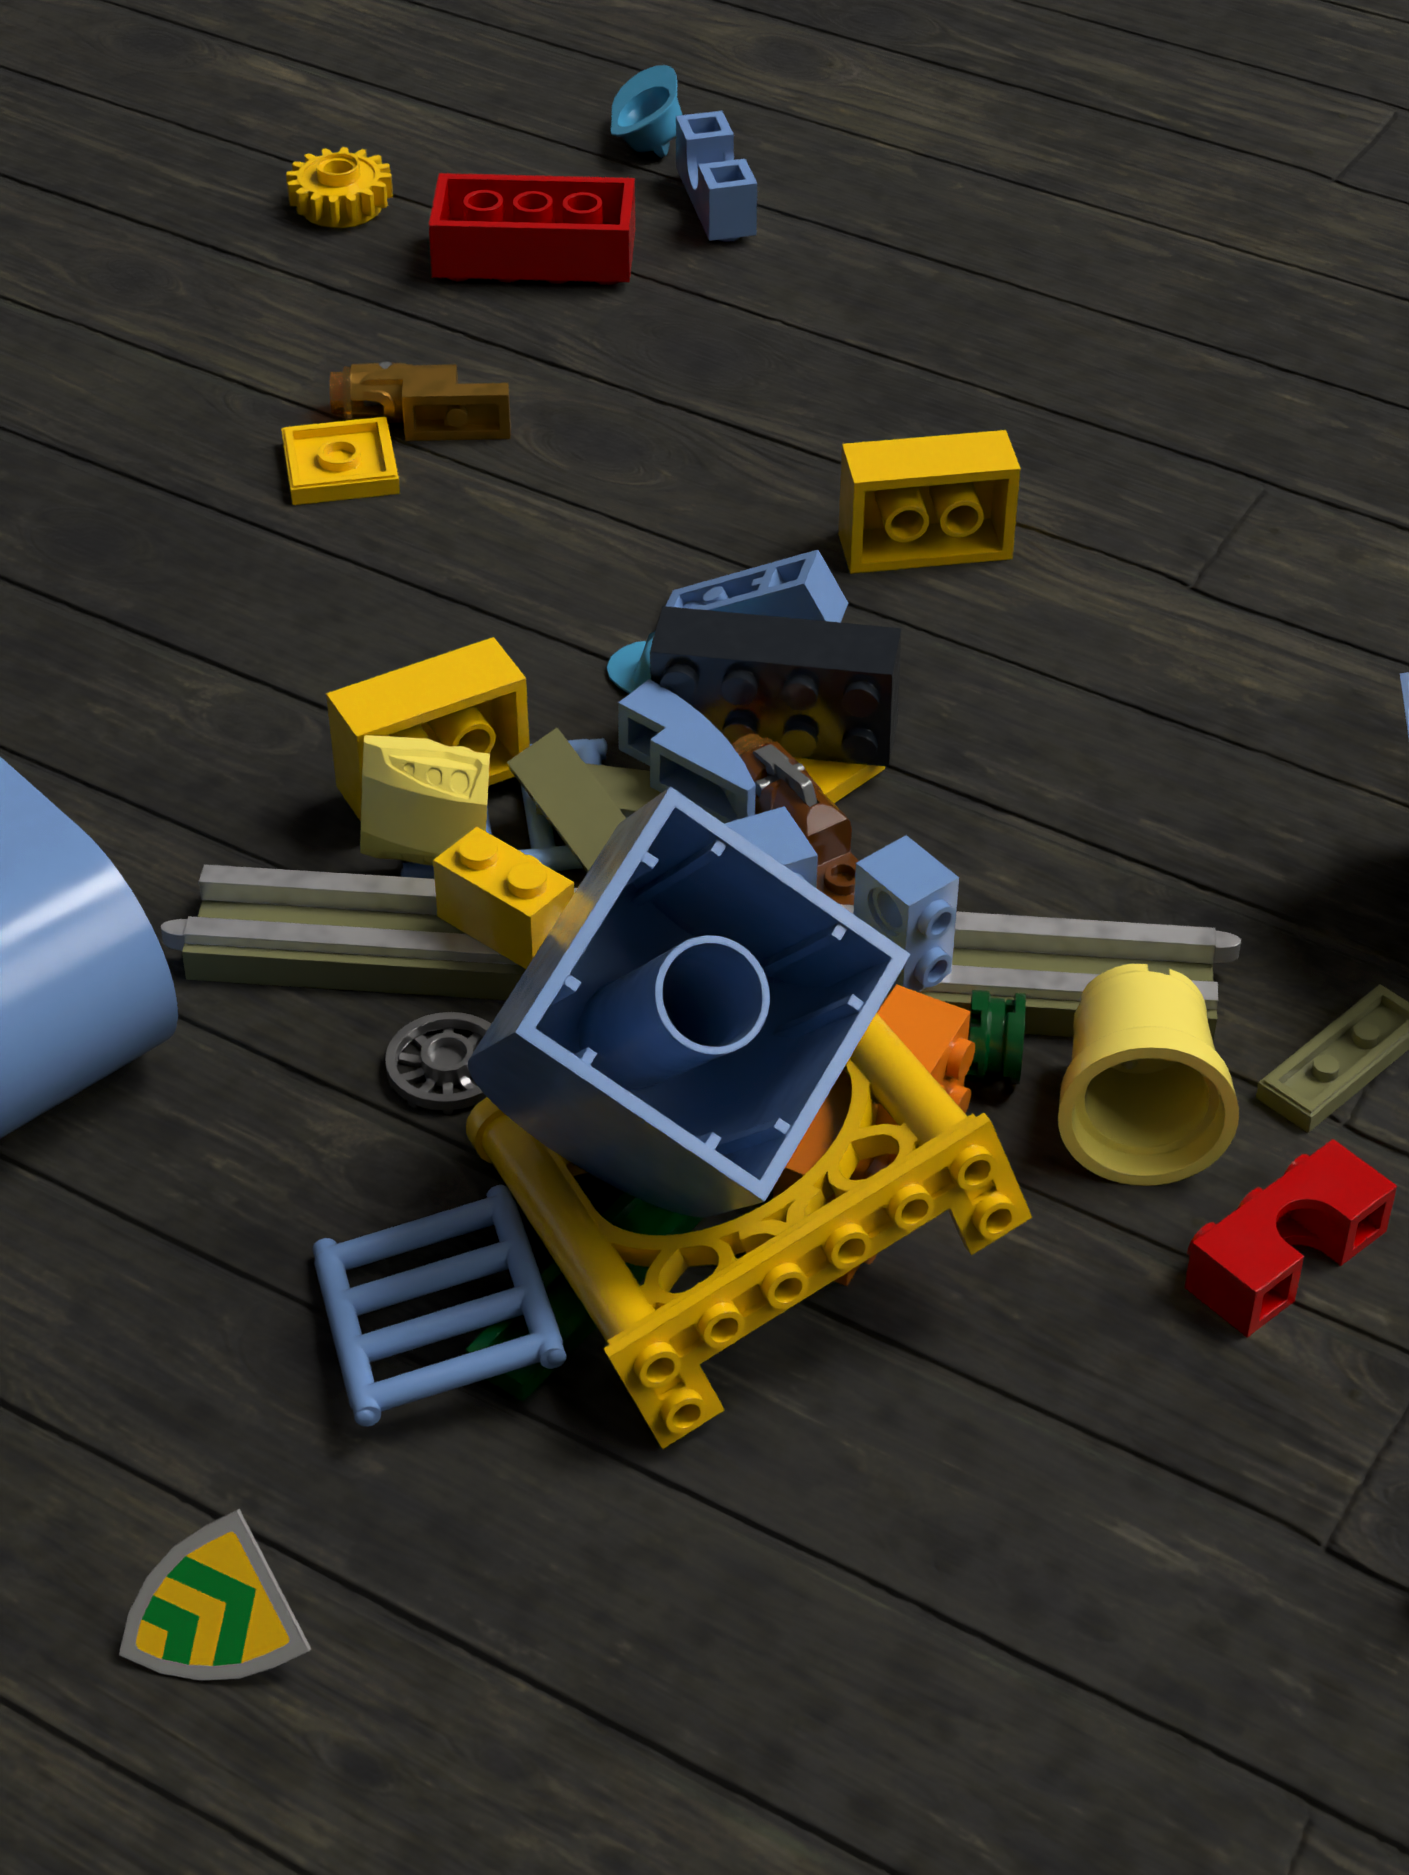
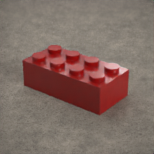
M439 173L429 221L433 278H448L453 281H465L470 278L497 279L501 282L546 280L554 284L568 281H593L602 285L630 282L635 238V178Z

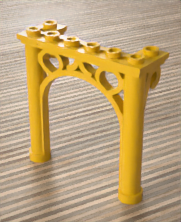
M877 1013L843 1068L851 1078V1103L845 1122L826 1153L802 1178L769 1202L736 1219L700 1231L675 1235H645L623 1230L609 1223L596 1211L556 1152L512 1121L488 1097L480 1101L468 1116L466 1122L468 1139L479 1156L494 1165L608 1343V1346L603 1348L662 1449L725 1410L700 1364L946 1210L949 1211L960 1238L971 1255L1032 1218L991 1120L985 1113L977 1117L974 1114L967 1116ZM878 1103L886 1109L898 1125L887 1123L875 1125ZM885 1154L898 1155L894 1162L886 1168L879 1170L873 1176L863 1180H850L860 1160ZM834 1193L836 1199L827 1203L826 1200ZM746 1251L747 1254L739 1259L736 1258V1254ZM625 1262L649 1267L643 1285L640 1286ZM718 1265L712 1275L697 1283L691 1289L680 1293H670L675 1282L688 1267Z

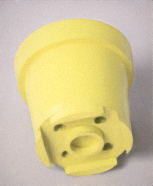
M1126 964L1107 970L1095 977L1081 993V1002L1077 1007L1076 1013L1074 1012L1072 1061L1062 1080L1058 1112V1126L1064 1145L1082 1166L1103 1178L1122 1184L1139 1186L1169 1184L1189 1178L1203 1171L1218 1160L1227 1150L1236 1134L1239 1121V1106L1233 1082L1225 1062L1215 1051L1203 995L1198 987L1182 973L1169 969V975L1148 971V964Z

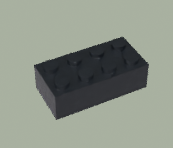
M662 606L650 649L651 680L676 694L703 714L727 738L736 751L748 752L750 750L753 753V751L766 746L767 743L777 741L787 752L796 758L884 767L890 766L898 723L901 628Z

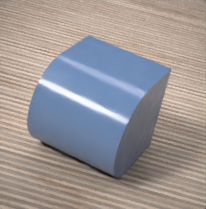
M0 757L1 1139L169 1040L177 1027L178 1007L170 969L158 938L137 898L120 872L90 836Z
M670 786L616 827L469 1058L468 1070L481 1091L512 1121L545 1146L589 1174L657 1207L692 1217L714 1216L765 1202L911 954Z

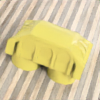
M364 735L360 853L379 859H397L433 866V860L475 827L486 831L490 753L474 752L463 746L450 747L425 738Z

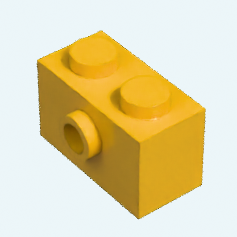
M475 827L433 860L437 917L525 969L529 966L574 895L573 881L543 865L537 858L522 853L479 827Z

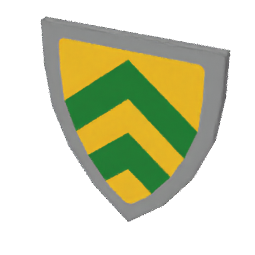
M240 1509L205 1525L175 1545L147 1576L128 1613L119 1655L162 1674L195 1680L239 1679L277 1667L310 1651L311 1647Z

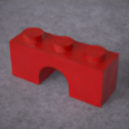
M1332 1139L1312 1155L1302 1154L1289 1165L1282 1177L1264 1190L1260 1187L1255 1188L1244 1197L1237 1210L1218 1224L1214 1222L1207 1223L1194 1235L1187 1250L1190 1258L1184 1288L1248 1338L1295 1302L1304 1255L1290 1245H1305L1318 1249L1342 1266L1387 1231L1397 1185Z

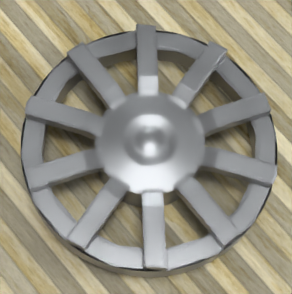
M459 1012L430 1014L410 1022L395 1034L386 1051V1072L391 1089H394L402 1098L407 1100L408 1105L417 1109L420 1106L432 1110H443L444 1115L453 1114V1110L478 1104L487 1096L469 1079L471 1075L467 1064L473 1054V1050L478 1046L491 1023L480 1017ZM443 1029V1033L434 1035L429 1039L423 1035L429 1031ZM454 1029L469 1030L473 1034L467 1039L460 1034L454 1033ZM413 1041L421 1049V1055L418 1056L401 1051ZM397 1063L420 1068L400 1074L397 1069ZM424 1078L427 1079L419 1089L411 1085V1083L419 1082ZM437 1085L443 1086V1094L432 1092ZM460 1085L464 1091L453 1093V1086Z

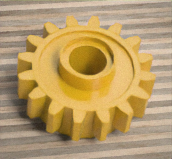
M342 147L339 152L335 153L326 148L322 149V155L318 157L308 153L304 155L305 163L293 162L292 171L286 172L290 206H297V213L299 215H303L310 222L320 226L344 228L366 223L375 218L382 208L388 206L387 198H393L392 176L389 163L382 164L380 155L367 158V153L364 149L352 154L349 153L347 147Z

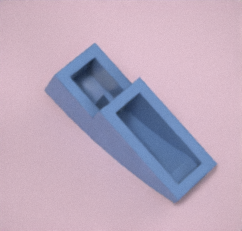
M650 679L618 702L619 750L650 766V787L662 793L671 786L722 823L755 815L756 785L744 761L727 738L703 714L676 694Z

